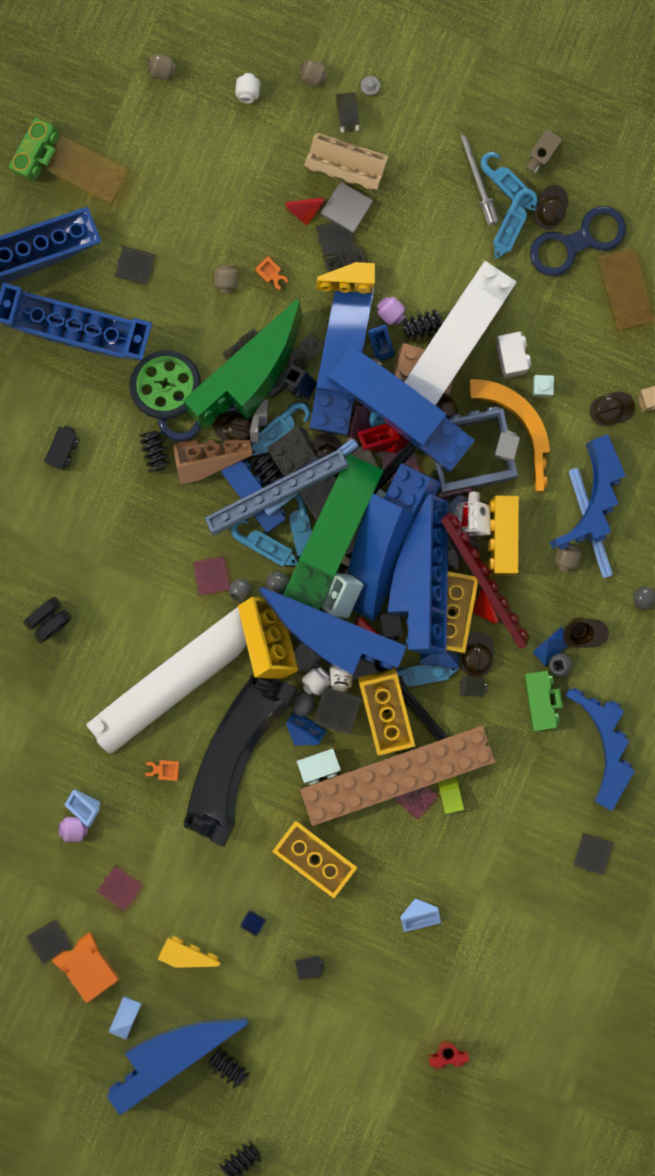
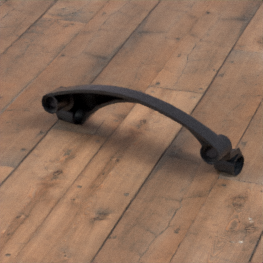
M254 673L251 675L227 710L206 750L192 789L184 820V827L225 847L235 826L237 790L246 763L267 729L288 711L298 689L297 687L272 678H255Z

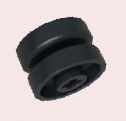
M56 596L42 604L23 622L29 630L38 628L34 637L40 644L56 635L73 618L67 610H62L55 614L62 606V603Z

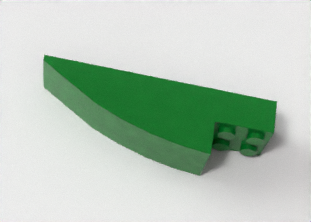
M297 299L183 400L188 414L203 429L206 426L212 425L220 413H225L230 408V404L247 419L272 390L291 356L303 318L301 305Z
M348 454L346 459L349 467L340 471L283 594L317 610L320 609L384 471Z

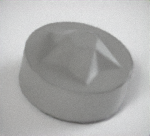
M367 76L362 80L361 90L365 95L374 96L379 92L380 83L376 77Z

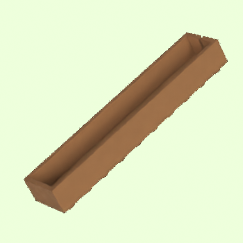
M483 726L300 789L312 826L495 763L490 746H485L488 740Z

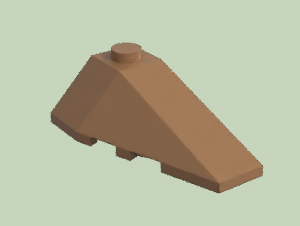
M187 440L173 443L180 484L200 481L253 455L250 440H227L224 443H215V440H208V443H198V440Z

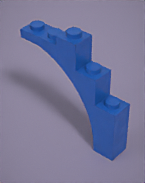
M608 434L585 444L593 470L591 498L579 523L568 534L549 542L552 549L559 547L562 550L569 547V542L574 540L576 543L588 539V542L595 540L598 543L607 539L606 535L611 533L604 515L614 511L613 507L619 504L612 487L622 483L620 479L624 478L626 474Z
M576 688L573 690L568 689L565 697L581 705L586 710L601 736L605 755V769L603 780L594 802L612 811L635 771L631 769L632 764L625 760L618 761L629 743V740L626 739V734L619 730L613 732L624 711L620 709V704L612 700L610 703L605 702L603 707H601V702L591 697L588 700L583 697L584 693Z

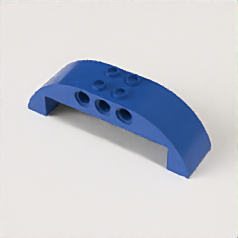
M6 283L2 284L0 291V324L35 337L97 354L135 361L143 359L152 327L151 322L133 318L132 321L24 292L21 287Z

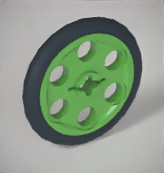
M169 350L158 351L147 355L134 368L130 377V394L134 404L146 415L156 419L176 418L186 413L187 410L183 400L175 401L174 395L181 392L184 394L185 399L201 385V377L197 366L184 354ZM172 362L175 364V368L173 371H166L165 365ZM155 368L157 374L154 377L147 376L148 369ZM185 374L189 377V380L182 384L178 379L181 375ZM165 381H168V384L170 386H166V388L163 389L161 383L164 384ZM145 386L152 387V392L149 395L142 393V389ZM164 398L166 404L163 407L156 406L157 399Z

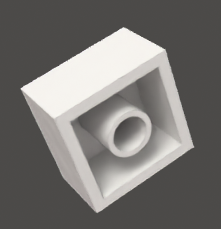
M521 331L498 336L496 346L503 379L526 374L530 368L529 366H531L529 354H525V347H527L525 336H521Z

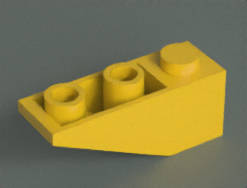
M355 262L318 276L316 290L324 292L332 290L343 293H373L375 263Z
M176 936L167 938L158 957V960L175 968L218 967L221 962L218 961V956L210 952L206 955L200 952L201 948L190 944L189 947L183 944L184 940Z

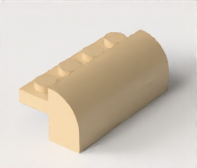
M316 133L304 166L315 172H324L333 178H342L348 183L361 184L366 189L378 190L389 156Z

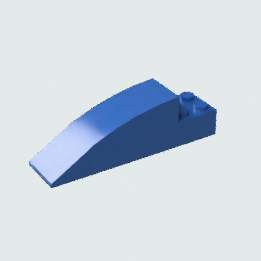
M88 206L0 236V286L3 283L7 284L45 269L101 243Z
M335 291L310 422L311 431L344 437L348 435L354 397L327 376L351 346L363 353L373 293H343L340 291Z
M352 346L327 376L448 472L454 468L475 441L445 417L447 414Z
M401 463L385 497L372 494L356 537L348 569V575H353L364 584L352 610L375 621L391 588L395 567L406 534L427 495H436L441 482Z
M432 494L427 495L406 534L393 575L388 607L389 613L407 618L408 636L406 642L408 650L425 655L447 654L448 531L441 522L444 514L449 512V501Z
M259 588L258 592L285 628L313 653L334 667L353 675L361 657L373 663L375 660L379 661V666L392 670L393 667L398 668L407 646L266 588Z
M248 1018L199 1021L173 1028L142 1041L125 1053L135 1069L126 1075L124 1082L120 1083V1081H117L108 1089L107 1098L119 1115L123 1114L246 1026L249 1022Z

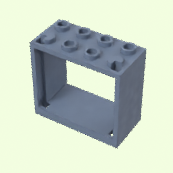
M498 406L487 408V411L483 413L477 410L468 412V415L464 417L458 414L450 416L448 419L459 428L496 420L499 435L501 432L505 433V431H508L503 408L498 409ZM433 460L437 481L441 482L439 487L440 495L515 480L518 476L515 460L513 462L505 460L506 471L450 483L445 482L443 468Z

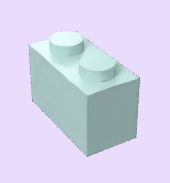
M336 573L321 608L334 617L348 618L364 584L353 575Z
M333 749L297 761L304 783L308 782L309 785L320 782L319 778L326 776L327 779L338 776L337 771H340Z

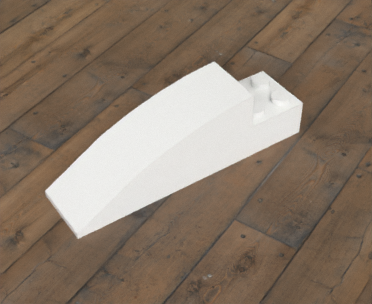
M484 261L404 383L436 405L516 284V281Z

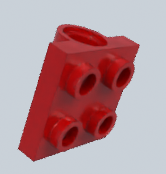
M446 1040L438 1045L437 1053L428 1054V1061L434 1069L445 1068V1064H453L454 1067L464 1066L465 1062H469V1057L466 1050L458 1051L453 1042ZM451 1048L453 1050L452 1054L444 1056V1049Z

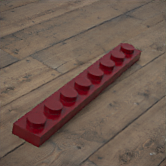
M451 511L444 514L441 522L518 648L526 647L529 641L528 632L520 626L517 614L509 608L508 599L502 596L498 583L492 580L489 575V568L481 562L478 550L470 544L469 535L461 529L458 517L456 515L453 516Z

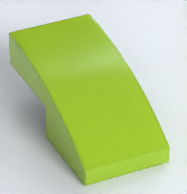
M456 776L438 782L445 814L464 810Z

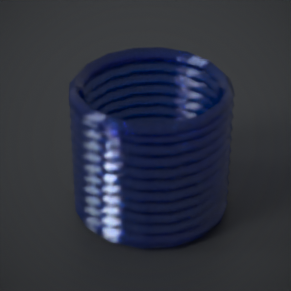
M249 910L240 928L256 937L266 919L256 912L254 913Z

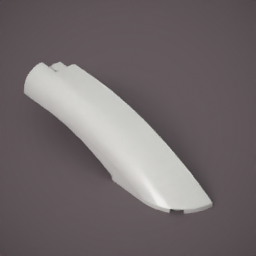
M238 607L169 658L86 724L97 738V743L105 751L113 754L171 707L233 661L243 651L247 643Z

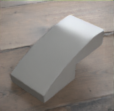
M263 400L254 414L250 428L251 442H258L260 426H267L268 400Z

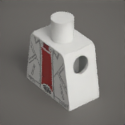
M469 492L468 502L458 503L455 510V515L460 521L461 529L469 537L485 536L491 533L490 507L479 502V492Z

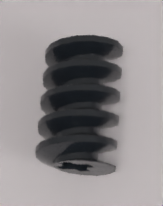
M436 309L432 310V316L427 311L425 312V318L421 314H418L417 320L414 316L410 317V323L407 319H403V330L408 343L410 336L417 340V334L424 338L425 331L429 336L431 335V329L437 333L438 327L442 326L443 321Z
M152 431L139 435V437H144L140 444L146 445L142 448V451L148 452L144 459H150L146 466L152 467L148 470V473L166 469V466L171 463L164 460L169 454L162 453L167 447L160 446L165 441L158 438L163 432Z
M263 453L250 463L251 466L257 465L254 469L255 472L261 471L258 477L260 479L265 478L263 481L264 485L272 484L286 475L285 473H278L281 467H274L277 461H270L273 456L272 454L266 455Z
M220 1047L209 1060L208 1068L211 1069L215 1066L214 1073L217 1074L221 1071L220 1078L223 1079L227 1076L226 1083L229 1084L233 1081L232 1088L234 1089L240 1086L251 1071L245 1074L246 1067L243 1066L239 1069L240 1062L237 1061L233 1064L234 1057L232 1056L227 1059L228 1052L226 1051L221 1054L222 1047Z
M250 1139L248 1140L249 1147L242 1144L243 1152L237 1148V1156L231 1153V1161L226 1158L224 1159L225 1166L219 1163L226 1176H236V1174L243 1176L242 1169L246 1172L250 1170L248 1164L252 1167L256 1166L254 1159L258 1162L262 1161L261 1153Z

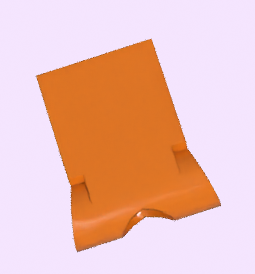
M91 931L78 940L73 950L63 951L51 960L66 973L86 1003L120 980L98 949Z

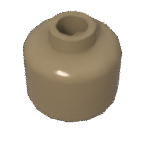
M154 54L153 57H149L147 72H149L152 78L168 80L170 75H174L176 64H173L172 57L162 54Z
M308 59L306 62L303 61L298 72L301 82L314 87L324 83L328 72H325V65L312 59Z
M219 265V268L214 270V286L219 288L222 293H231L232 289L238 287L239 272L234 268V265Z
M570 543L569 547L562 550L558 547L554 562L559 565L558 569L570 572V569L578 567L582 552L579 550V546Z

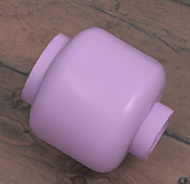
M387 296L377 306V314L388 325L399 324L405 318L403 315L405 307L395 297L389 298Z
M65 817L59 823V837L65 842H81L84 835L88 833V827L77 817Z

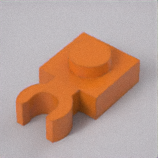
M268 256L254 269L266 283L273 281L275 288L279 291L281 290V287L278 285L280 280H283L286 284L288 283V279L285 276L279 275L281 268Z
M160 760L159 766H156L153 762H146V765L153 767L151 773H145L146 776L159 774V780L178 781L179 761Z

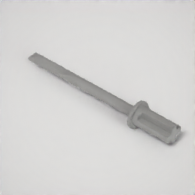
M461 135L462 143L483 200L479 203V206H482L488 226L497 224L499 220L492 203L494 200L492 198L488 199L467 137Z

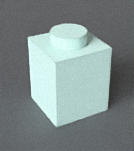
M534 375L532 397L552 398L554 376Z

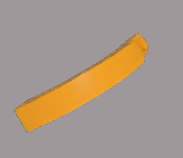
M470 379V401H487L502 406L514 414L525 427L533 448L535 493H543L544 488H547V476L543 475V469H546V457H543V454H549L550 447L547 432L539 415L521 395L512 389L492 381Z

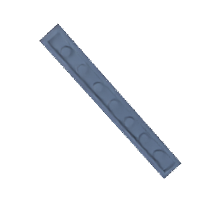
M339 449L205 517L211 534L214 536L348 468L349 465L343 451Z

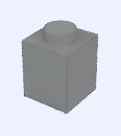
M511 431L501 432L494 457L513 462L520 437L516 436L517 433Z

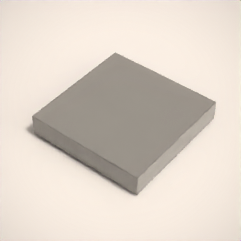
M340 182L322 210L321 215L354 234L372 205L373 200Z

